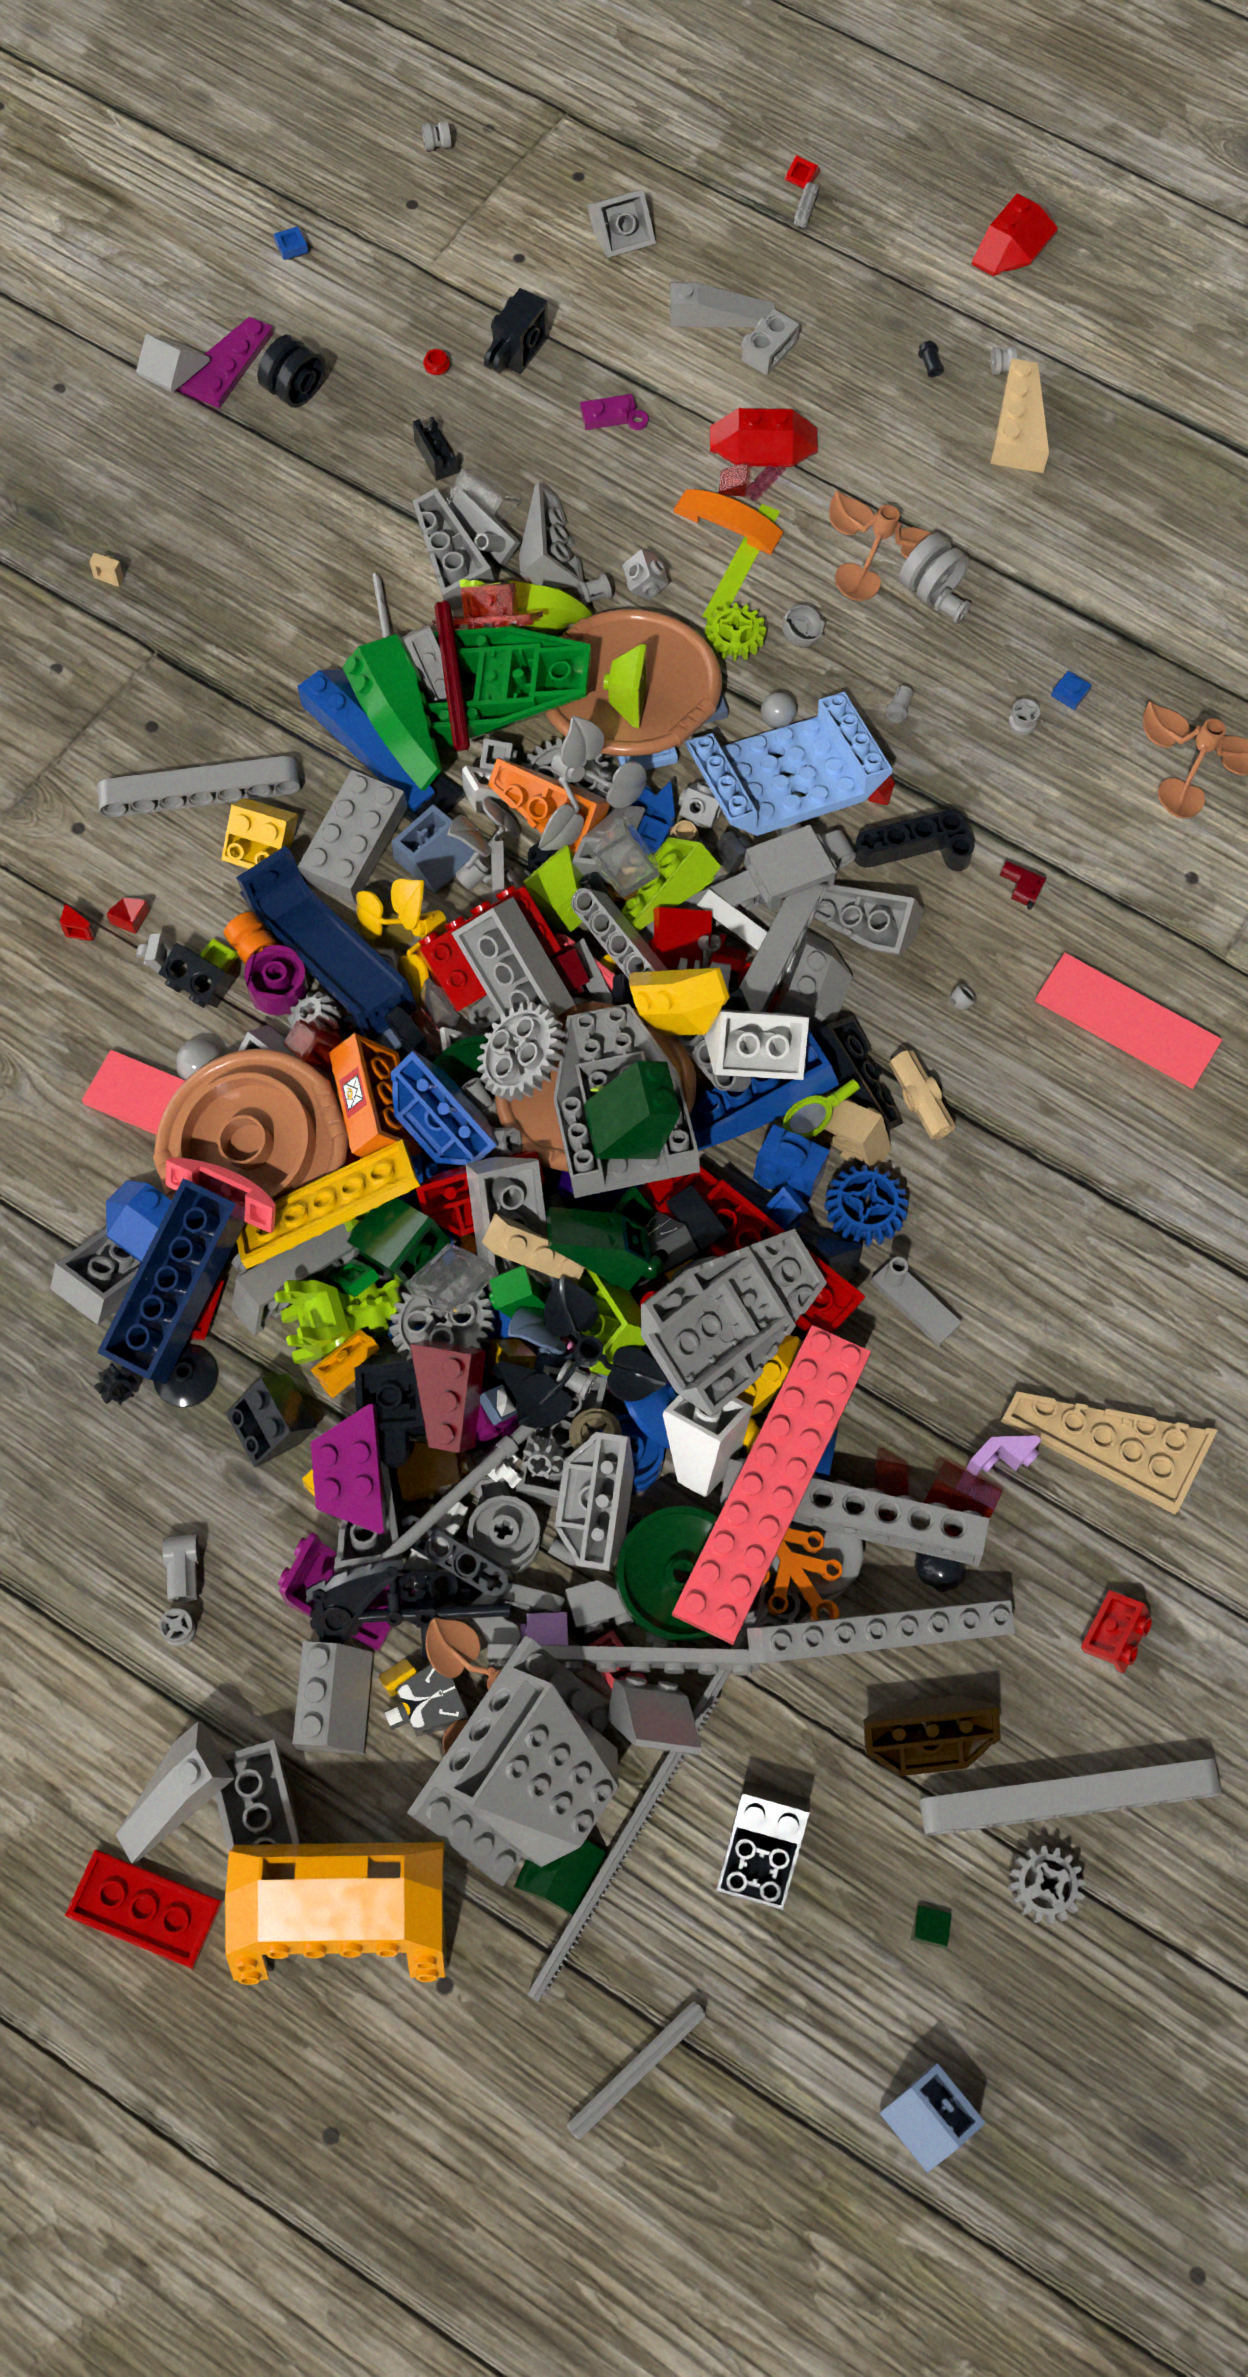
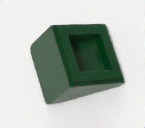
M917 1905L911 1941L942 1949L947 1948L952 1914Z

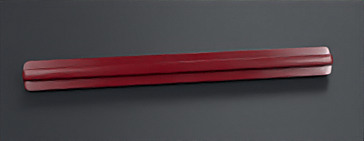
M443 600L442 602H436L434 608L452 741L455 750L461 752L469 749L470 740L452 610L449 602Z

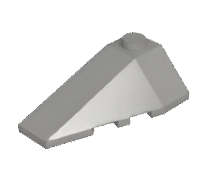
M669 282L670 327H757L760 319L764 316L767 317L775 309V303L702 283Z
M539 482L534 487L520 549V574L527 582H532L535 585L553 588L577 587V583L583 581L582 565L580 559L573 556L571 548L575 544L573 538L569 537L564 529L567 521L558 496Z

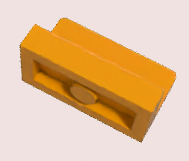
M359 1329L314 1366L311 1372L328 1396L334 1398L355 1381V1367H358L371 1355H378L376 1351L379 1349V1346L373 1338Z

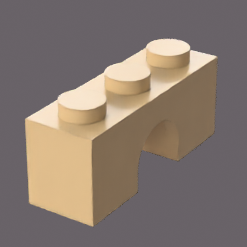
M496 1213L482 1240V1243L495 1255L525 1265L557 1279L565 1276L576 1285L585 1267L551 1250L548 1247V1238L531 1231L519 1222Z

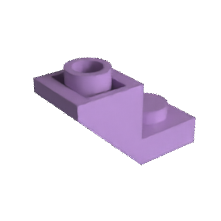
M1037 1435L991 1437L973 1456L966 1469L976 1477L982 1469L988 1473L1000 1458L1015 1471L1022 1464L1028 1467L1040 1454L1036 1448L1042 1439Z

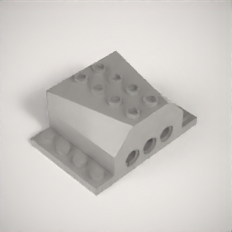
M524 1636L407 1814L502 1887L522 1857L543 1867L580 1848L619 1788L617 1748L601 1735L609 1723L607 1720L609 1705L534 1639Z

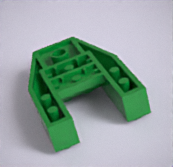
M511 626L454 630L460 674L477 673L473 701H464L469 740L539 717L587 697L592 651L591 644ZM432 632L440 648L438 632ZM447 702L424 704L425 715L429 716L431 721L430 738L435 739L436 747L453 746Z

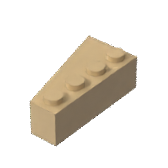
M1011 358L990 464L1044 473L1049 455V446L1038 363Z

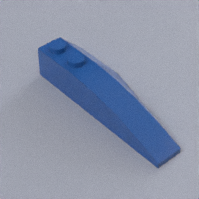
M318 670L297 686L302 707L379 780L404 791L407 806L413 812L422 806L421 803L432 797L435 791L431 784L425 791L421 790L387 748L361 707L344 670Z
M809 1029L803 1080L751 1077L749 1087L742 1092L722 1091L715 1087L710 1092L706 1090L698 1097L699 1101L693 1106L690 1114L698 1151L731 1140L784 1116L789 1108L800 1100L809 1096H820L839 1085L831 1064ZM730 1076L731 1083L733 1081L734 1076Z

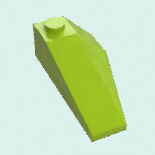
M668 837L648 862L649 873L645 879L638 880L635 887L639 891L635 897L626 902L621 913L638 932L654 921L653 909L657 907L675 908L709 885L714 880L715 874L721 866L701 842Z

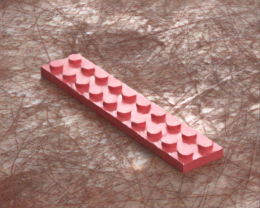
M811 1325L672 1612L673 1617L734 1645L871 1355L870 1350Z

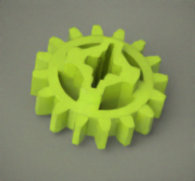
M735 602L733 608L723 604L722 611L714 609L713 617L708 616L707 625L705 626L707 643L710 646L713 645L714 653L722 652V659L732 655L733 661H737L738 656L742 655L746 660L748 659L749 652L756 655L758 647H763L766 627H763L764 619L757 618V610L749 612L747 604L742 609L738 608V604Z

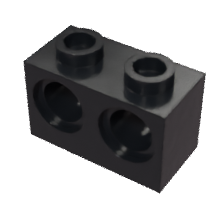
M179 943L174 945L158 972L159 975L167 979L164 983L166 986L178 993L182 989L190 993L189 1000L202 1008H205L206 1004L217 1008L235 978ZM186 964L187 972L184 976L180 977L179 969L182 965ZM207 979H210L211 987L207 992H204L203 984Z

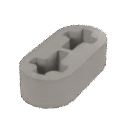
M488 995L476 1003L468 1014L469 1027L476 1034L483 1035L493 1030V1022L498 1025L501 1023L500 1015ZM479 1015L483 1018L487 1015V1022L479 1021L477 1023L476 1016Z
M513 1584L511 1590L501 1595L500 1598L502 1603H510L511 1607L534 1613L562 1612L565 1602L564 1598L558 1595Z

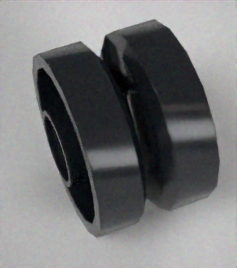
M285 334L271 343L263 354L257 373L258 383L272 395H277L288 406L298 408L306 404L319 389L324 378L325 359L311 347H306L295 336Z

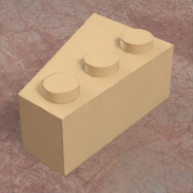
M827 1091L820 1096L827 1098L831 1093ZM850 1098L845 1099L839 1106L834 1107L830 1123L819 1134L810 1138L822 1146L828 1142L842 1151L840 1154L841 1158L849 1161L852 1157L863 1165L866 1164L868 1171H873L877 1165L880 1167L892 1149L881 1113L874 1108L859 1106Z

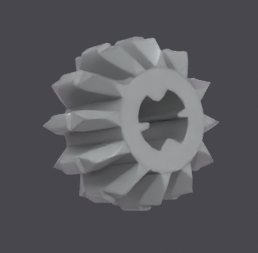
M320 991L315 995L308 992L305 999L298 998L297 1006L290 1007L292 1015L287 1018L292 1032L309 1044L314 1041L322 1043L325 1036L332 1038L331 1031L339 1028L337 1021L342 1017L336 1006L337 1003Z

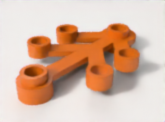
M789 1528L776 1554L779 1558V1565L773 1595L767 1600L766 1604L768 1611L773 1615H781L788 1608L786 1596L791 1577L811 1608V1621L820 1620L818 1617V1611L820 1610L827 1612L828 1619L839 1618L837 1605L831 1600H822L803 1570L819 1573L827 1581H835L843 1572L841 1563L835 1559L825 1561L791 1552L785 1541L803 1545L804 1549L809 1553H817L824 1545V1538L816 1531L807 1533ZM808 1538H816L819 1542V1546H810L808 1543ZM828 1565L834 1566L837 1570V1575H830L826 1567ZM769 1571L764 1579L762 1586H764L770 1578ZM779 1599L783 1604V1608L780 1610L775 1609L772 1605V1600Z

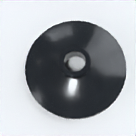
M184 1346L167 1383L163 1384L153 1381L155 1390L162 1400L172 1406L186 1408L198 1405L205 1401L215 1389L218 1378L217 1367L212 1357L203 1349L195 1346ZM181 1369H189L187 1376H178V1372Z

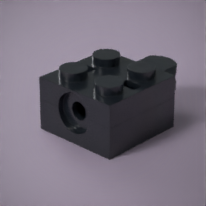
M519 288L513 297L510 296L508 298L505 308L499 315H495L492 320L493 341L485 353V367L493 368L499 374L505 367L522 374L548 339L547 300L522 288Z
M410 1362L355 1367L356 1412L365 1407L366 1403L376 1404L381 1461L389 1468L402 1467L408 1462L410 1457L409 1436L426 1435L414 1364Z

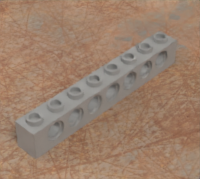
M746 1459L729 1460L721 1493L720 1507H724ZM814 1475L791 1523L979 1567L990 1518L982 1517L980 1513L972 1510L960 1512L949 1509L945 1504L931 1503L929 1505L917 1502L915 1498L900 1495L894 1497L886 1495L883 1491L876 1488L859 1489L852 1487L850 1483L845 1481L829 1482L820 1480L818 1476ZM816 1498H825L830 1504L822 1507L817 1505L814 1500ZM856 1505L861 1508L862 1512L852 1514L846 1507ZM883 1512L890 1513L895 1520L884 1521L879 1517V1514ZM913 1520H921L927 1525V1528L918 1529L911 1522ZM947 1527L955 1528L960 1535L956 1537L949 1536L944 1529Z
M1011 1600L747 1628L750 1663H768L1015 1634Z

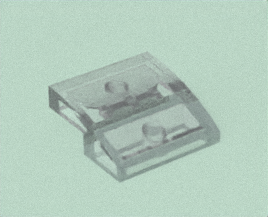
M447 1244L409 1279L405 1286L410 1294L430 1299L436 1310L456 1315L489 1283V1279L496 1277L499 1273L495 1267L475 1254L455 1245Z

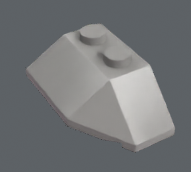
M808 931L806 932L796 951L772 1012L809 1017L808 1029L812 1035L827 1024L836 1022L853 977L832 943Z
M595 1432L589 1440L564 1460L555 1529L573 1556L577 1566L611 1571L619 1548L625 1538L634 1477V1464L629 1436Z

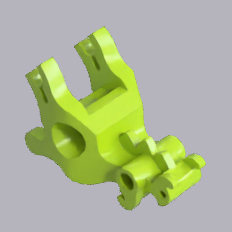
M287 1280L284 1283L285 1290L276 1291L274 1298L276 1303L292 1304L280 1312L283 1323H291L299 1320L300 1327L297 1328L298 1335H288L286 1337L288 1346L301 1347L292 1352L293 1362L295 1364H305L325 1358L359 1329L364 1333L367 1331L373 1333L374 1338L387 1335L389 1328L387 1322L391 1320L390 1315L399 1314L394 1304H403L398 1288L400 1283L392 1280L382 1288L377 1289L374 1282L358 1296L353 1297L341 1293L336 1287L317 1280Z

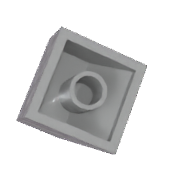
M644 189L634 190L587 204L593 232L607 258L656 244Z

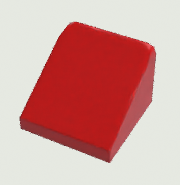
M795 155L784 180L804 189L807 183L814 182L821 170L818 165Z
M891 775L867 798L868 801L882 805L889 804L895 785Z
M65 904L59 921L64 935L68 938L94 941L95 935L90 922Z

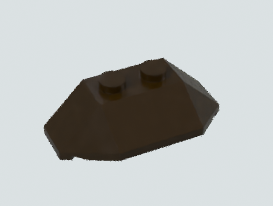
M960 1695L890 1702L863 1719L866 1754L898 1776L967 1769L992 1744H996L1001 1739L998 1704Z

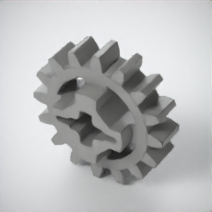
M1041 1846L1038 1852L1039 1855L1033 1849H1030L1026 1852L1028 1861L1019 1857L1015 1862L1020 1870L1013 1869L1009 1873L1011 1877L1016 1879V1882L1010 1884L1008 1890L1017 1891L1018 1894L1012 1902L1013 1904L1022 1902L1024 1907L1021 1914L1024 1916L1029 1912L1034 1913L1033 1922L1035 1923L1040 1922L1042 1917L1045 1916L1047 1924L1052 1925L1055 1922V1915L1063 1922L1068 1919L1066 1910L1073 1914L1079 1910L1074 1900L1082 1901L1085 1897L1081 1892H1078V1888L1084 1886L1086 1882L1076 1878V1874L1082 1869L1080 1866L1072 1868L1069 1865L1073 1858L1071 1855L1064 1859L1060 1858V1848H1055L1051 1854H1048L1047 1847ZM1046 1862L1058 1866L1061 1871L1049 1868ZM1030 1868L1031 1871L1029 1873L1032 1879L1030 1886L1025 1888V1877ZM1044 1880H1051L1054 1886L1050 1890L1046 1889L1043 1891L1040 1884ZM1068 1882V1896L1066 1900L1063 1901L1065 1898L1062 1894V1891L1064 1888V1884ZM1037 1899L1045 1902L1050 1909L1040 1907L1032 1900Z

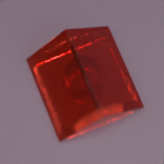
M944 1461L923 1503L929 1505L931 1503H941L947 1505L951 1510L960 1512L972 1510L980 1513L982 1517L991 1518L1003 1490ZM947 1527L944 1529L946 1533L953 1537L960 1535L955 1528Z

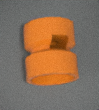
M245 912L236 916L227 924L223 932L224 937L237 950L238 956L245 965L254 953L256 955L263 951L264 947L278 945L270 932L265 930L262 921L254 912Z

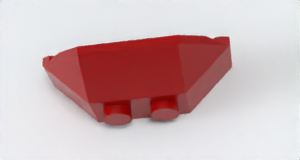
M1016 193L990 224L971 265L992 276L999 275L1003 271H1011L1030 265L1058 231V227L1048 208L1026 196Z
M738 408L710 426V452L720 455L723 459L736 466L793 467L810 455L813 456L818 451L817 427L793 409Z
M537 1150L514 1153L512 1156H502L539 1160ZM539 1160L541 1184L543 1185L545 1178ZM466 1165L440 1172L420 1183V1186L415 1188L422 1213L433 1219L437 1225L459 1236L474 1232Z

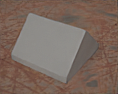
M146 333L136 372L138 376L173 393L208 364L210 359L208 356L176 340Z

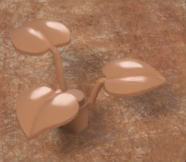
M837 490L829 506V519L832 526L845 535H854L859 530L865 533L873 525L876 538L863 569L853 563L841 565L837 569L835 574L836 586L844 596L851 600L865 601L871 599L878 593L881 584L880 577L868 571L880 540L887 539L895 532L896 544L902 545L901 554L907 559L917 545L933 533L914 527L900 530L901 524L898 523L900 513L894 506L883 505L879 508L878 513L873 514L868 506L843 495Z
M1152 701L1148 702L1143 715V728L1146 736L1154 744L1163 748H1170L1175 742L1184 744L1197 736L1196 746L1200 753L1185 783L1177 778H1169L1164 780L1158 788L1159 801L1170 814L1182 819L1194 817L1203 808L1205 795L1202 789L1192 786L1190 783L1205 754L1217 748V755L1223 756V766L1235 774L1245 776L1248 775V740L1236 736H1224L1226 733L1225 725L1220 720L1213 718L1206 720L1202 727L1197 726L1189 734V724L1183 716L1170 709L1160 707Z
M440 1618L431 1620L426 1634V1652L432 1667L439 1674L448 1678L459 1676L464 1667L470 1672L486 1674L489 1676L487 1680L489 1690L502 1669L496 1671L493 1667L484 1668L470 1664V1662L478 1657L480 1652V1641L477 1633L470 1626L460 1621ZM467 1719L453 1722L446 1729L442 1740L444 1755H446L468 1722Z

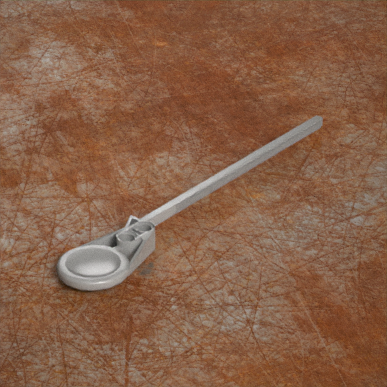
M791 1523L789 1527L791 1529L807 1533L816 1531L824 1538V1545L817 1553H809L804 1549L803 1545L785 1541L791 1552L825 1561L835 1559L841 1563L843 1572L835 1581H827L819 1573L803 1570L821 1598H827L826 1600L831 1601L836 1600L859 1575L864 1560L863 1540ZM808 1538V1543L810 1546H819V1542L816 1538ZM777 1555L771 1565L776 1576L779 1565ZM828 1565L826 1567L830 1575H837V1570L834 1566ZM791 1577L786 1598L791 1604L793 1611L789 1614H771L764 1603L767 1583L761 1586L757 1609L747 1615L738 1637L730 1649L745 1650L748 1644L747 1628L811 1621L810 1613H808L799 1622H795L800 1609L798 1595H803ZM779 1599L772 1600V1605L775 1609V1604L780 1601ZM718 1670V1674L714 1675L692 1714L698 1736H700L698 1730L704 1729L701 1724H707L704 1719L709 1720L708 1714H713L710 1708L716 1709L714 1703H719L717 1696L732 1670ZM669 1752L528 1992L527 1996L538 2003L542 1995L548 1996L545 1990L551 1991L548 1985H555L552 1978L558 1979L555 1973H561L559 1966L565 1967L562 1961H568L566 1955L572 1956L569 1949L575 1950L572 1944H578L576 1937L582 1938L579 1932H585L583 1926H589L586 1920L592 1921L589 1915H595L593 1908L599 1909L596 1903H602L600 1897H606L603 1891L609 1892L606 1887L612 1886L609 1880H616L613 1874L619 1875L616 1868L622 1869L619 1863H626L623 1857L629 1858L626 1851L632 1852L629 1846L635 1847L633 1840L639 1841L636 1836L642 1835L639 1829L645 1830L643 1823L649 1824L646 1818L652 1819L649 1812L655 1813L652 1807H658L656 1801H662L659 1796H665L662 1790L668 1791L666 1785H671L669 1779H675L672 1773L678 1774L675 1768L681 1769L679 1763H684L682 1757L687 1758L686 1753Z

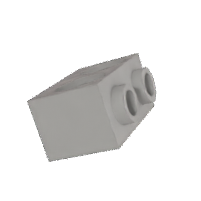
M773 309L767 317L764 316L760 319L756 329L751 334L748 333L741 343V348H743L741 361L768 376L797 344L800 324Z

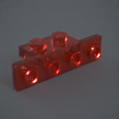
M515 583L461 587L464 616H452L454 630L460 629L462 624H467L468 629L485 627L484 623H492V628L509 626L510 621H516L517 626L533 625L534 619L543 617V611L519 612ZM436 619L432 620L433 626H437Z

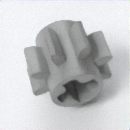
M537 1436L534 1445L527 1443L523 1451L527 1456L522 1465L528 1466L533 1477L536 1475L549 1479L552 1470L559 1472L563 1465L560 1459L564 1449L558 1448L554 1438L542 1439L541 1436Z

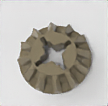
M597 1408L585 1410L577 1415L571 1423L569 1438L574 1450L578 1449L590 1438V1433L586 1426L594 1431L604 1428L602 1433L622 1435L621 1426L617 1418L610 1412Z

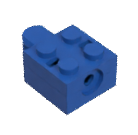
M773 1124L757 1154L753 1179L760 1186L769 1190L776 1189L780 1191L783 1187L790 1185L800 1199L809 1205L824 1175L830 1150L807 1140L799 1134Z

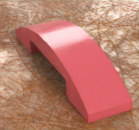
M170 1157L166 1160V1186L177 1190L184 1178L245 1207V1222L269 1233L274 1231L276 1204L264 1190L249 1179L226 1168L203 1161Z

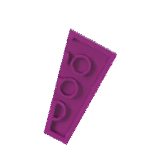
M248 317L204 354L209 357L210 362L176 390L220 409L272 337L273 327Z

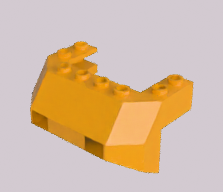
M445 1843L234 1845L229 1850L225 1893L226 1958L233 1981H238L245 1985H254L259 1983L260 1980H269V1970L264 1955L273 1959H283L288 1957L289 1954H303L307 1958H321L325 1954H340L342 1957L355 1958L361 1956V1953H376L380 1957H394L398 1953H406L410 1978H416L420 1982H433L437 1978H444L446 1965V1930L443 1912Z

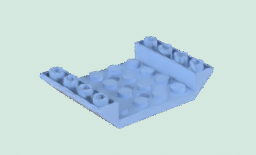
M845 692L819 699L817 717L720 747L713 733L686 741L687 749L729 824L756 836L864 802L892 774V767ZM772 754H781L783 756L776 758ZM791 773L794 774V776L788 778L782 774ZM800 792L806 795L804 797H798L797 795L792 794Z

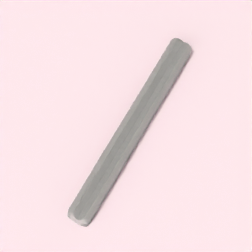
M695 2001L687 2006L568 2122L567 2129L576 2139H581L705 2017L706 2013L703 2008Z

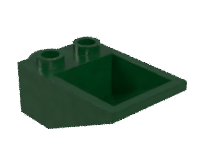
M550 1207L546 1211L548 1247L600 1275L609 1284L620 1286L629 1291L641 1276L646 1279H655L662 1274L664 1268L662 1259L655 1254H650L647 1228L623 1214Z

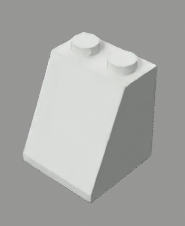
M678 1395L663 1412L678 1483L705 1498L726 1476L729 1460L739 1459L753 1408L751 1405L735 1397L716 1414L709 1416L681 1395Z

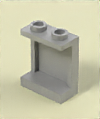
M810 824L750 847L745 852L744 865L769 912L780 908L782 898L823 882L827 884V888L834 885L835 875L837 874L836 863L832 857L828 858L824 851V843L818 833H814Z

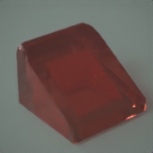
M749 463L722 469L720 472L718 494L745 497Z

